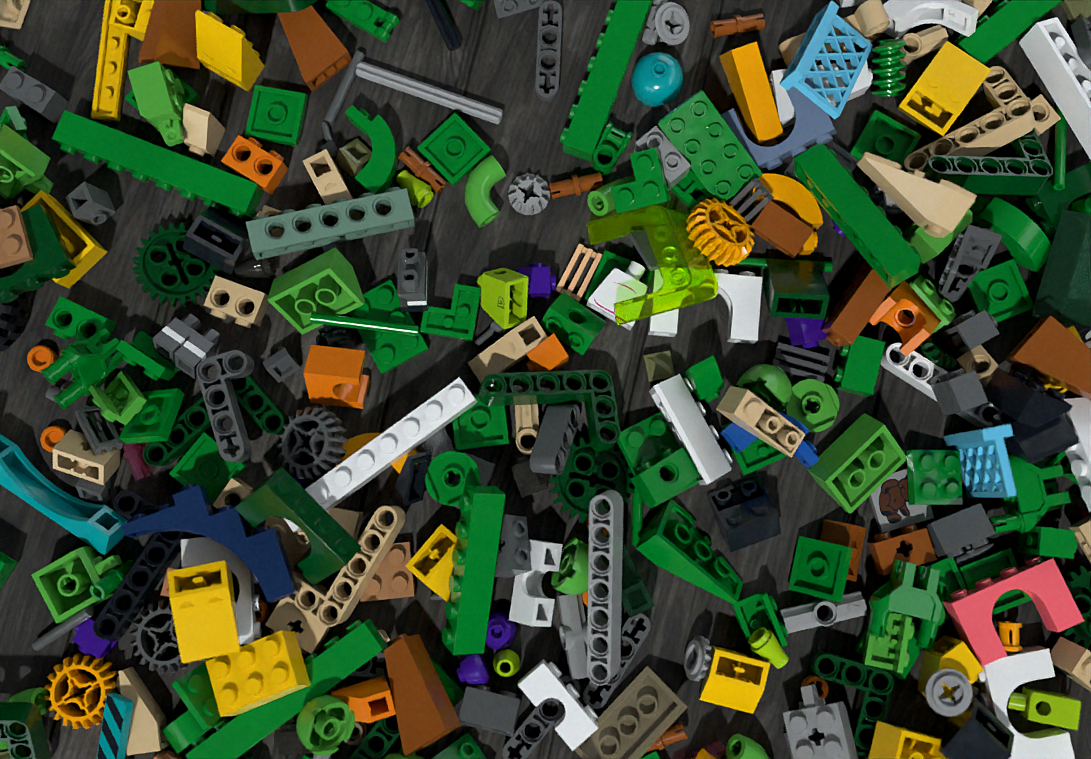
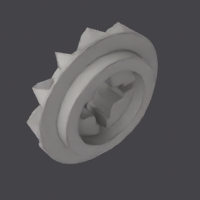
M668 2L662 4L654 11L655 18L652 21L656 28L654 33L659 35L660 42H666L668 46L682 43L686 39L690 27L689 18L685 10L676 3ZM670 20V23L677 27L670 29V26L666 25L665 21Z
M526 173L520 177L517 176L513 183L510 184L508 197L510 204L517 212L524 215H534L544 210L550 199V190L547 182L538 174ZM532 185H534L533 193L537 195V197H530L529 200H527L526 203H524L525 194L522 192V190H529V188L532 187Z
M702 636L693 638L687 646L684 656L686 675L693 681H699L705 677L706 670L709 669V661L712 659L710 657L712 648L709 646V639Z
M945 668L940 671H934L930 679L926 680L927 686L924 693L928 701L927 704L937 713L944 716H956L964 712L970 705L972 700L971 684L959 671ZM942 683L948 687L954 686V690L951 691L953 701L946 696L940 697L944 692Z

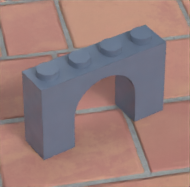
M806 78L804 82L813 89H816L813 79ZM794 86L787 91V94L795 110V126L789 137L778 145L764 147L751 142L739 114L734 108L721 114L760 170L765 168L768 170L774 169L783 163V159L791 155L792 158H795L816 143L817 145L825 144L833 139L832 135L837 133L829 114Z

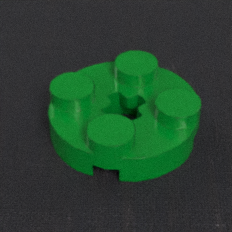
M447 451L436 456L431 461L425 476V484L430 496L441 504L448 506H459V499L463 495L464 486H480L481 481L480 470L476 462L466 454L456 451ZM450 471L461 476L458 480V485L455 487L452 483L447 484L445 480L449 477L448 472Z

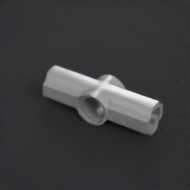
M856 591L844 594L842 603L827 599H815L810 603L780 609L779 617L787 633H792L818 626H830L835 622L867 615V608L861 592ZM826 605L828 615L824 619H819L817 610L820 606Z
M567 594L557 596L561 626L559 628L560 640L563 649L566 650L570 679L587 678L588 621L585 618L582 595Z

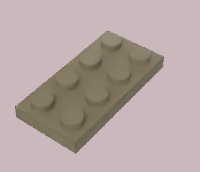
M647 666L596 720L598 729L574 750L582 759H640L688 706Z

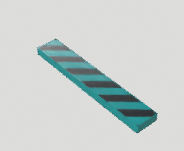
M115 692L106 695L96 759H125L134 704L133 700Z

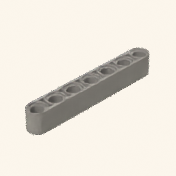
M607 490L595 496L589 506L587 675L590 681L598 686L607 684L620 670L623 498L614 490ZM603 499L609 502L610 511L604 507ZM603 527L609 531L610 538L603 534ZM602 555L608 558L609 565L603 562ZM601 582L607 585L609 592L603 590ZM601 610L607 613L608 619L602 616ZM601 638H604L606 640L608 646H605L602 643ZM600 665L606 668L607 673L601 669Z

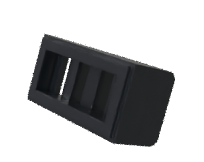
M425 451L407 457L391 493V499L402 507L423 500L426 486L425 476L430 465L431 452Z

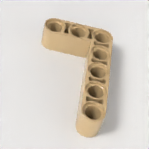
M990 67L991 72L982 84L986 99L995 110L908 155L904 161L906 171H922L929 158L934 155L982 157L1029 133L1035 127V118L1030 100L1003 67Z
M382 506L375 511L358 540L362 547L350 562L341 569L330 589H327L320 583L312 585L298 570H292L299 593L287 597L285 600L324 626H335L345 622L350 617L406 520L404 510L398 506ZM388 511H391L394 516V521L391 525L385 519ZM374 535H377L380 540V545L377 549L372 545ZM360 559H363L366 564L364 572H361L358 568ZM346 582L352 587L350 596L344 590ZM311 591L316 597L314 604L309 600V593ZM332 606L338 611L336 619L331 616L330 610Z

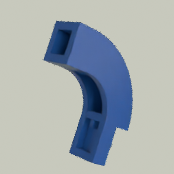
M778 412L805 434L810 432L806 426L795 418ZM734 422L720 432L737 454L753 441L759 439ZM802 440L794 453L805 468L813 466L820 460L816 456L818 453L817 449L808 440Z

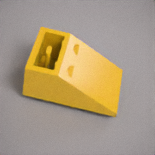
M197 9L195 12L197 58L207 69L249 92L264 68L263 63L259 59L260 54L252 48L253 44L245 38L246 34L234 25H231L229 28L222 24V19L215 14L208 12L206 15Z
M946 41L897 109L941 138L963 111L991 72V69L949 41Z
M226 560L168 571L170 603L182 664L241 652L232 571Z

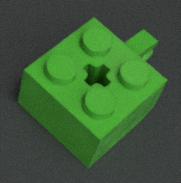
M159 61L129 70L128 75L140 115L161 133L169 147L183 143L182 127L185 103H183L181 97L184 94V89L180 80L175 79L171 70H166Z
M5 124L0 127V195L5 199H12L24 189L34 194L41 190L49 194L53 183L44 176V172L51 158Z
M968 209L955 229L944 238H935L925 233V229L918 226L915 222L903 232L906 236L904 240L909 246L912 245L919 251L921 265L939 255L959 233L972 223V212Z
M85 546L70 552L31 576L57 624L64 622L87 606L94 607L112 597L116 590L107 595L103 600H96L91 595L90 587L106 577V573L109 570L120 567L123 562L119 555H112L103 560L102 556H98L93 547Z

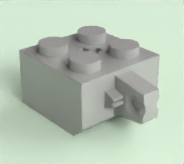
M815 684L802 686L803 702H799L800 709L783 713L793 759H859L844 702L826 705L824 698L819 699ZM816 733H824L825 738L822 740L818 739Z

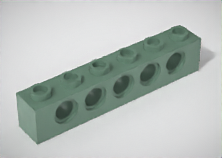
M393 187L387 189L385 193L376 195L374 193H365L353 200L341 198L334 200L329 205L312 204L307 206L305 210L295 211L288 209L281 211L279 215L271 217L259 215L253 217L252 221H247L246 225L252 252L256 260L414 227V216L407 188ZM381 206H387L391 209L386 215L377 213V209ZM354 212H362L365 215L358 221L350 218ZM329 217L338 219L334 226L324 224L325 220ZM302 223L311 224V228L306 232L297 230L298 226ZM277 228L284 230V234L281 237L274 238L271 236L272 231Z

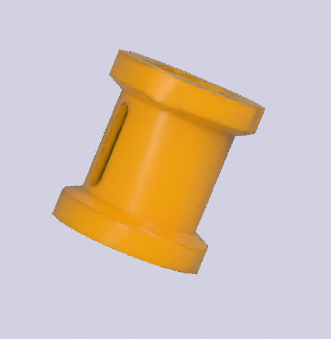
M996 621V626L999 627V639L1005 651H1023L1022 646L1019 644V628L1022 627V622Z

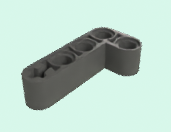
M231 350L206 358L198 364L196 369L219 453L224 460L236 463L244 462L250 457L251 445L232 381L250 375L254 369L252 357L238 350ZM242 357L244 360L243 367L235 370V360ZM216 365L217 375L210 379L208 371L212 366ZM223 391L225 400L222 404L218 405L215 400L216 395ZM231 417L233 420L232 428L225 431L223 422L226 418ZM235 445L240 447V450L236 451V455L231 453V450L235 449Z

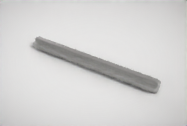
M360 61L356 67L357 76L495 124H499L502 120V109Z

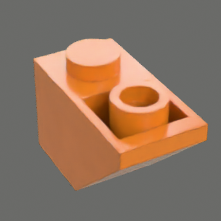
M385 675L331 691L332 696L341 699L349 706L357 722L371 723L396 715Z

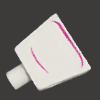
M634 261L630 263L625 273L614 268L590 296L587 306L626 329L631 330L648 286L639 281L646 269Z

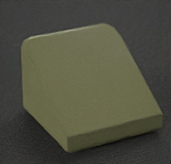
M356 138L338 150L336 162L351 177H354L369 162L372 151Z

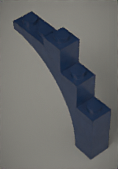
M189 484L181 487L179 493L172 495L175 506L173 504L162 505L156 508V513L146 516V513L132 516L129 518L130 522L121 525L124 536L130 538L164 531H181L204 535L230 549L248 566L262 587L267 602L274 603L299 593L279 531L265 526L254 530V535L251 536L246 519L233 505L218 508L216 510L217 514H214L207 490L200 485Z

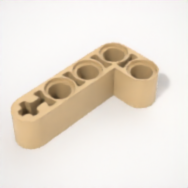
M868 0L861 4L853 15L842 18L869 42L879 38L890 24L881 0ZM833 25L836 36H842L840 30ZM806 32L787 39L779 45V50L787 68ZM853 42L854 48L859 47L855 42ZM824 43L827 53H833L830 43ZM839 43L841 52H846L845 44Z

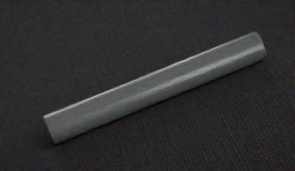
M355 51L327 111L324 121L328 124H334L357 74L356 67L365 57L360 51Z
M92 606L85 607L33 641V649L36 651L41 650L95 614L94 608Z

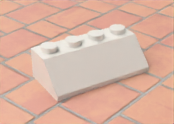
M678 374L653 386L649 393L659 411L662 412L680 448H684L699 472L700 476L697 477L699 484L707 485L732 470L729 465L732 463V459L725 448L721 450L716 441L719 439L718 433L713 425H707L704 419L706 412L699 401L695 402L690 393L693 392V388L686 377L682 379L681 375Z

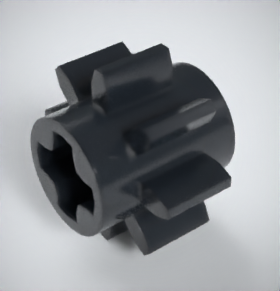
M326 325L318 329L320 334L316 337V345L347 349L345 346L349 344V335L343 327L337 328V326Z

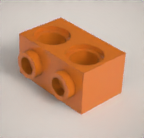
M238 135L221 161L230 170L246 180L257 183L264 191L272 195L288 171V168L283 163L284 158L273 150L267 153L261 149L263 145L252 137H248L246 140ZM251 152L247 160L241 161L244 153ZM273 165L270 173L262 174L266 166Z

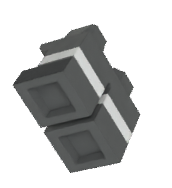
M416 248L402 249L401 253H398L397 295L400 297L401 312L428 311L429 267L425 252H418Z
M189 314L181 321L175 317L153 337V345L156 353L172 364L175 363L176 367L196 379L198 364L206 358L215 356V348L220 342V334L212 328H209L203 335L199 334L196 331L201 327V322L198 318Z

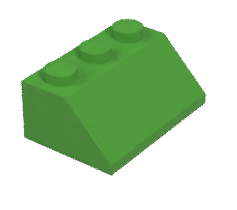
M336 248L274 279L267 299L302 335L323 325L310 323L311 312L342 316L365 303L353 266Z
M864 413L818 457L819 461L806 469L818 485L848 514H851L907 460V457L886 426Z

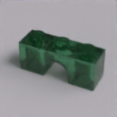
M610 533L606 534L605 536L610 538ZM623 542L622 603L629 617L632 618L654 607L655 604ZM602 555L603 562L609 565L608 558Z

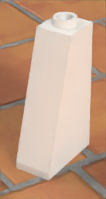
M867 60L847 101L863 95L871 85V81H873V74L871 69H868ZM845 62L847 69L853 70L851 62ZM837 63L831 64L833 70H839ZM817 65L818 71H824L823 65ZM787 69L772 71L768 79L782 128L794 124L796 121L795 110L787 91L779 84ZM821 77L824 88H830L827 77ZM836 77L839 88L845 87L842 77ZM833 94L827 95L828 101L836 106Z

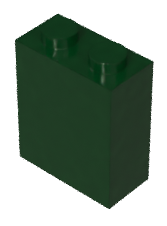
M766 260L762 284L769 315L773 317L825 319L830 295L820 263Z

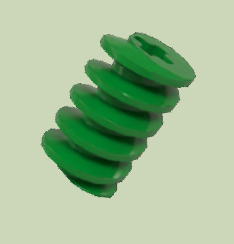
M878 40L876 42H879L880 45L872 48V52L879 53V57L872 59V63L879 64V67L871 70V73L879 75V78L871 81V84L879 86V89L872 91L871 95L881 97L903 95V93L898 91L905 89L906 84L899 80L904 79L906 73L899 70L906 67V62L899 59L906 56V51L899 48L906 45L907 40Z

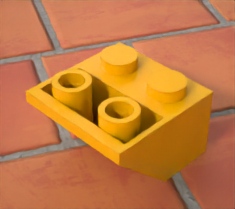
M116 0L108 24L143 41L154 0Z
M441 524L405 567L446 602H449V578L453 575L454 568L452 553L456 549L457 537L452 531Z
M944 635L935 641L934 650L929 648L923 650L917 689L920 694L926 696L924 693L927 686L926 680L930 679L934 671H940L945 668L959 671L972 684L978 679V674L984 669L963 641ZM942 683L944 692L940 697L946 696L952 699L951 691L954 690V686L948 687Z
M711 645L710 657L712 659L709 661V669L706 670V675L703 678L699 700L753 714L764 692L770 663L763 658Z

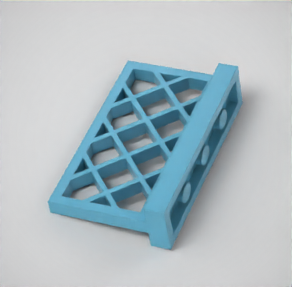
M831 0L814 16L779 84L787 91L794 86L833 119H836L840 116L873 44L836 14L839 6ZM833 25L840 30L842 36H836ZM853 42L863 49L862 52L856 53ZM824 43H830L833 53H827ZM839 43L845 44L847 53L841 52ZM844 59H850L853 70L847 69ZM815 60H821L824 71H818ZM830 60H836L839 70H833ZM821 77H827L830 88H824ZM836 77H842L845 87L839 88ZM812 78L816 89L805 83V79ZM833 94L836 106L828 101L827 95Z
M1011 424L943 436L945 446L955 445L956 451H960L961 473L967 497L1017 496L1003 437L1013 436Z

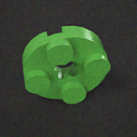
M806 379L792 386V396L784 413L806 426L810 431L808 433L820 432L829 428L834 423V419L839 411V399L830 385L816 379ZM807 399L818 403L814 414L810 410L806 411L805 409Z

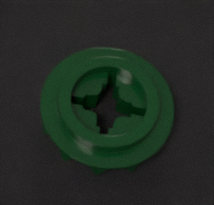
M929 336L920 344L922 353L935 365L943 369H954L958 364L955 353L935 337Z

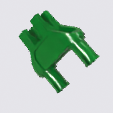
M106 328L100 330L87 340L72 342L61 350L60 358L41 370L44 377L51 384H55L57 380L71 371L73 383L53 396L54 400L64 410L81 396H90L91 392L88 388L91 385L100 388L109 373L124 361L121 358L123 353L120 351L110 357L117 350L115 348L120 342L116 337L106 344H102L111 337Z
M1007 453L1017 496L1010 497L1013 510L1011 514L991 516L989 521L991 524L1001 523L1000 525L992 526L996 534L1011 530L1025 533L1030 531L1040 521L1050 506L1070 503L1069 493L1066 491L1046 494L1043 480L1064 476L1062 465L1038 468L1011 453Z
M895 559L889 581L877 589L870 597L869 605L872 613L866 633L885 638L889 613H902L918 617L921 620L918 639L915 645L934 650L938 625L941 626L945 621V611L936 593L940 570L918 565L914 580L916 564Z

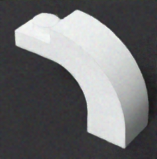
M888 0L883 6L890 24L884 33L900 39L915 26L934 23L944 25L969 37L975 32L979 10L962 3V0Z

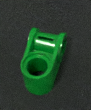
M610 121L594 151L592 160L593 170L596 173L600 171L602 176L612 173L620 157L626 151L633 133H626L614 127V123ZM601 156L608 157L611 160V162L608 164H602L598 161V158Z

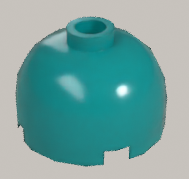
M652 52L643 56L635 65L631 76V85L636 98L643 104L651 107H660V105L672 103L679 95L683 84V73L680 64L674 57L663 52Z

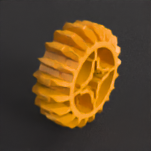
M716 198L700 202L691 210L686 220L687 227L685 229L690 233L688 238L694 241L693 247H697L701 251L700 255L704 254L707 256L708 261L714 260L717 265L723 264L725 267H728L729 265L735 266L749 255L752 246L755 244L753 241L755 235L750 231L751 225L746 223L745 217H742L739 214L740 212L736 211L732 205H726L724 200L718 201Z
M81 653L75 654L73 658H65L63 664H57L54 667L56 673H51L47 677L52 683L47 684L44 689L50 691V695L45 696L43 700H51L52 705L47 710H55L57 712L54 720L63 718L62 726H68L72 723L73 729H79L82 726L84 729H88L93 724H101L106 695L114 692L121 695V692L116 690L117 685L114 677L119 672L117 670L110 672L109 669L112 663L107 662L103 664L104 657L99 659L96 657L94 659V655L85 654L83 656ZM81 669L89 671L97 679H90L86 673H82ZM68 682L69 690L66 694V684ZM91 685L89 689L85 690L86 693L76 696L77 693L81 692V688ZM101 687V697L99 701L97 693L99 688ZM71 702H75L76 704H78L81 709L85 710V712L73 707L71 705Z

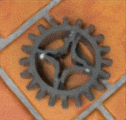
M306 407L305 410H297L296 416H288L290 423L282 425L285 431L278 435L282 439V443L277 445V447L282 449L278 457L284 460L282 466L289 469V473L303 480L315 481L336 467L335 463L340 464L343 462L340 455L347 452L343 448V444L348 442L343 437L347 430L341 427L342 421L336 418V414L321 407ZM319 424L317 428L310 429L312 425ZM314 457V462L310 464L306 463V460L308 458L312 459Z
M161 599L158 604L155 602L148 605L149 610L143 609L139 612L142 618H137L133 621L138 626L137 629H132L130 632L132 635L137 636V639L130 643L132 646H138V650L133 655L138 656L142 654L143 658L140 664L144 665L150 662L149 670L153 671L158 667L159 673L162 674L166 673L168 669L171 673H175L178 671V668L182 670L187 668L188 663L182 664L180 654L177 657L164 656L166 651H169L172 646L179 647L173 616L165 625L154 624V621L161 614L173 615L170 601ZM168 630L171 632L170 635H172V640L169 641L166 639L167 636H165V631ZM150 636L155 640V647L151 643Z

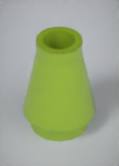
M407 170L402 171L397 176L396 182L402 189L407 188L409 200L413 206L423 208L432 200L434 193L431 191V186L413 176Z
M761 627L750 636L748 642L751 645L752 651L772 663L777 669L786 665L789 657L785 654L771 630Z
M509 649L499 651L493 660L495 671L503 677L513 676L520 668L519 656ZM501 663H509L510 669L505 670L504 667H501Z

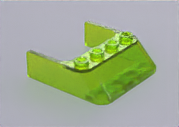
M654 204L586 223L590 245L627 236L631 232L645 230L663 279L662 287L653 293L614 303L617 325L705 302L717 295L719 291L718 282L707 256L704 254L700 255L701 251L697 247H693L694 241L688 238L690 233L685 229L687 227L686 220L688 215Z

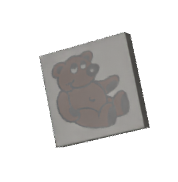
M907 468L894 472L869 496L880 533L934 518L930 505H909Z

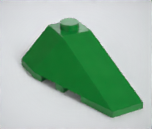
M671 498L667 500L643 529L636 549L655 565L732 604L738 603L743 582L723 557H717L709 546L711 543L707 536L702 537L693 526L696 521Z

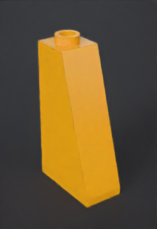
M757 41L720 55L721 64L751 142L754 144L761 143L764 147L777 143L776 138L783 136L784 132Z

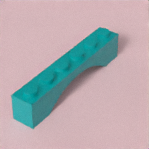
M0 434V485L103 555H106L123 539L124 533L121 525L126 524L127 519L106 505L82 501L59 489L32 465L15 443Z

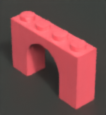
M1041 555L1033 556L1024 561L1026 565L1018 569L1016 566L1006 568L999 572L1000 577L993 580L990 577L974 583L975 588L968 591L966 589L957 590L950 594V599L943 602L961 641L966 644L982 667L1007 656L992 622L993 606L996 600L1007 591L1019 589L1026 593L1034 602L1049 631L1061 632L1084 621L1053 558H1042Z

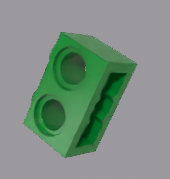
M60 296L45 325L53 328L52 334L68 340L69 337L82 341L90 338L88 332L92 326L96 328L95 334L106 328L111 336L117 322ZM72 315V322L66 326V318ZM108 338L106 341H104L102 344H106V343L108 342L109 338Z

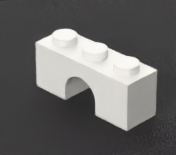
M529 539L532 571L515 576L509 614L510 621L529 626L551 627L555 599L544 595L541 583L546 572H559L563 544Z
M543 659L518 681V686L536 707L548 698H555L563 703L565 712L554 723V729L573 751L598 729V724L595 721L598 719V716L589 705L584 707L579 702L580 694L570 683L568 685L563 683L559 678L562 673L552 661L547 664Z

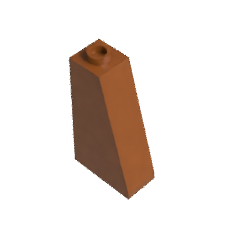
M154 0L139 54V63L151 64L159 61L166 67L200 69V60L197 58L195 12L197 9L201 11V0Z
M311 5L297 12L277 13L302 77L312 92L350 64L352 58L348 50Z
M866 260L821 329L827 335L826 339L835 346L852 345L891 291Z
M1051 315L1040 319L1005 360L1010 364L1091 400V349Z
M404 633L392 639L393 644L383 651L402 748L406 756L424 749L460 727L461 723L420 635L407 636Z

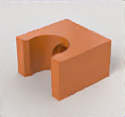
M906 281L901 282L884 299L869 320L872 325L883 321L892 326L902 339L903 343L899 350L906 357L925 341L941 322ZM903 310H910L914 318L906 316Z
M311 345L303 372L310 403L363 409L370 382L369 376L362 375L366 358L365 351Z

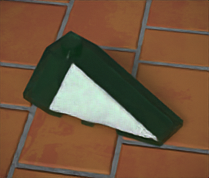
M1062 210L1031 317L1042 319L1051 315L1059 323L1091 327V214Z

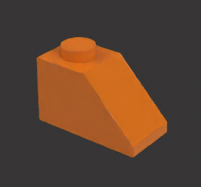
M553 333L527 354L529 361L525 364L530 372L556 371L568 363L569 356Z

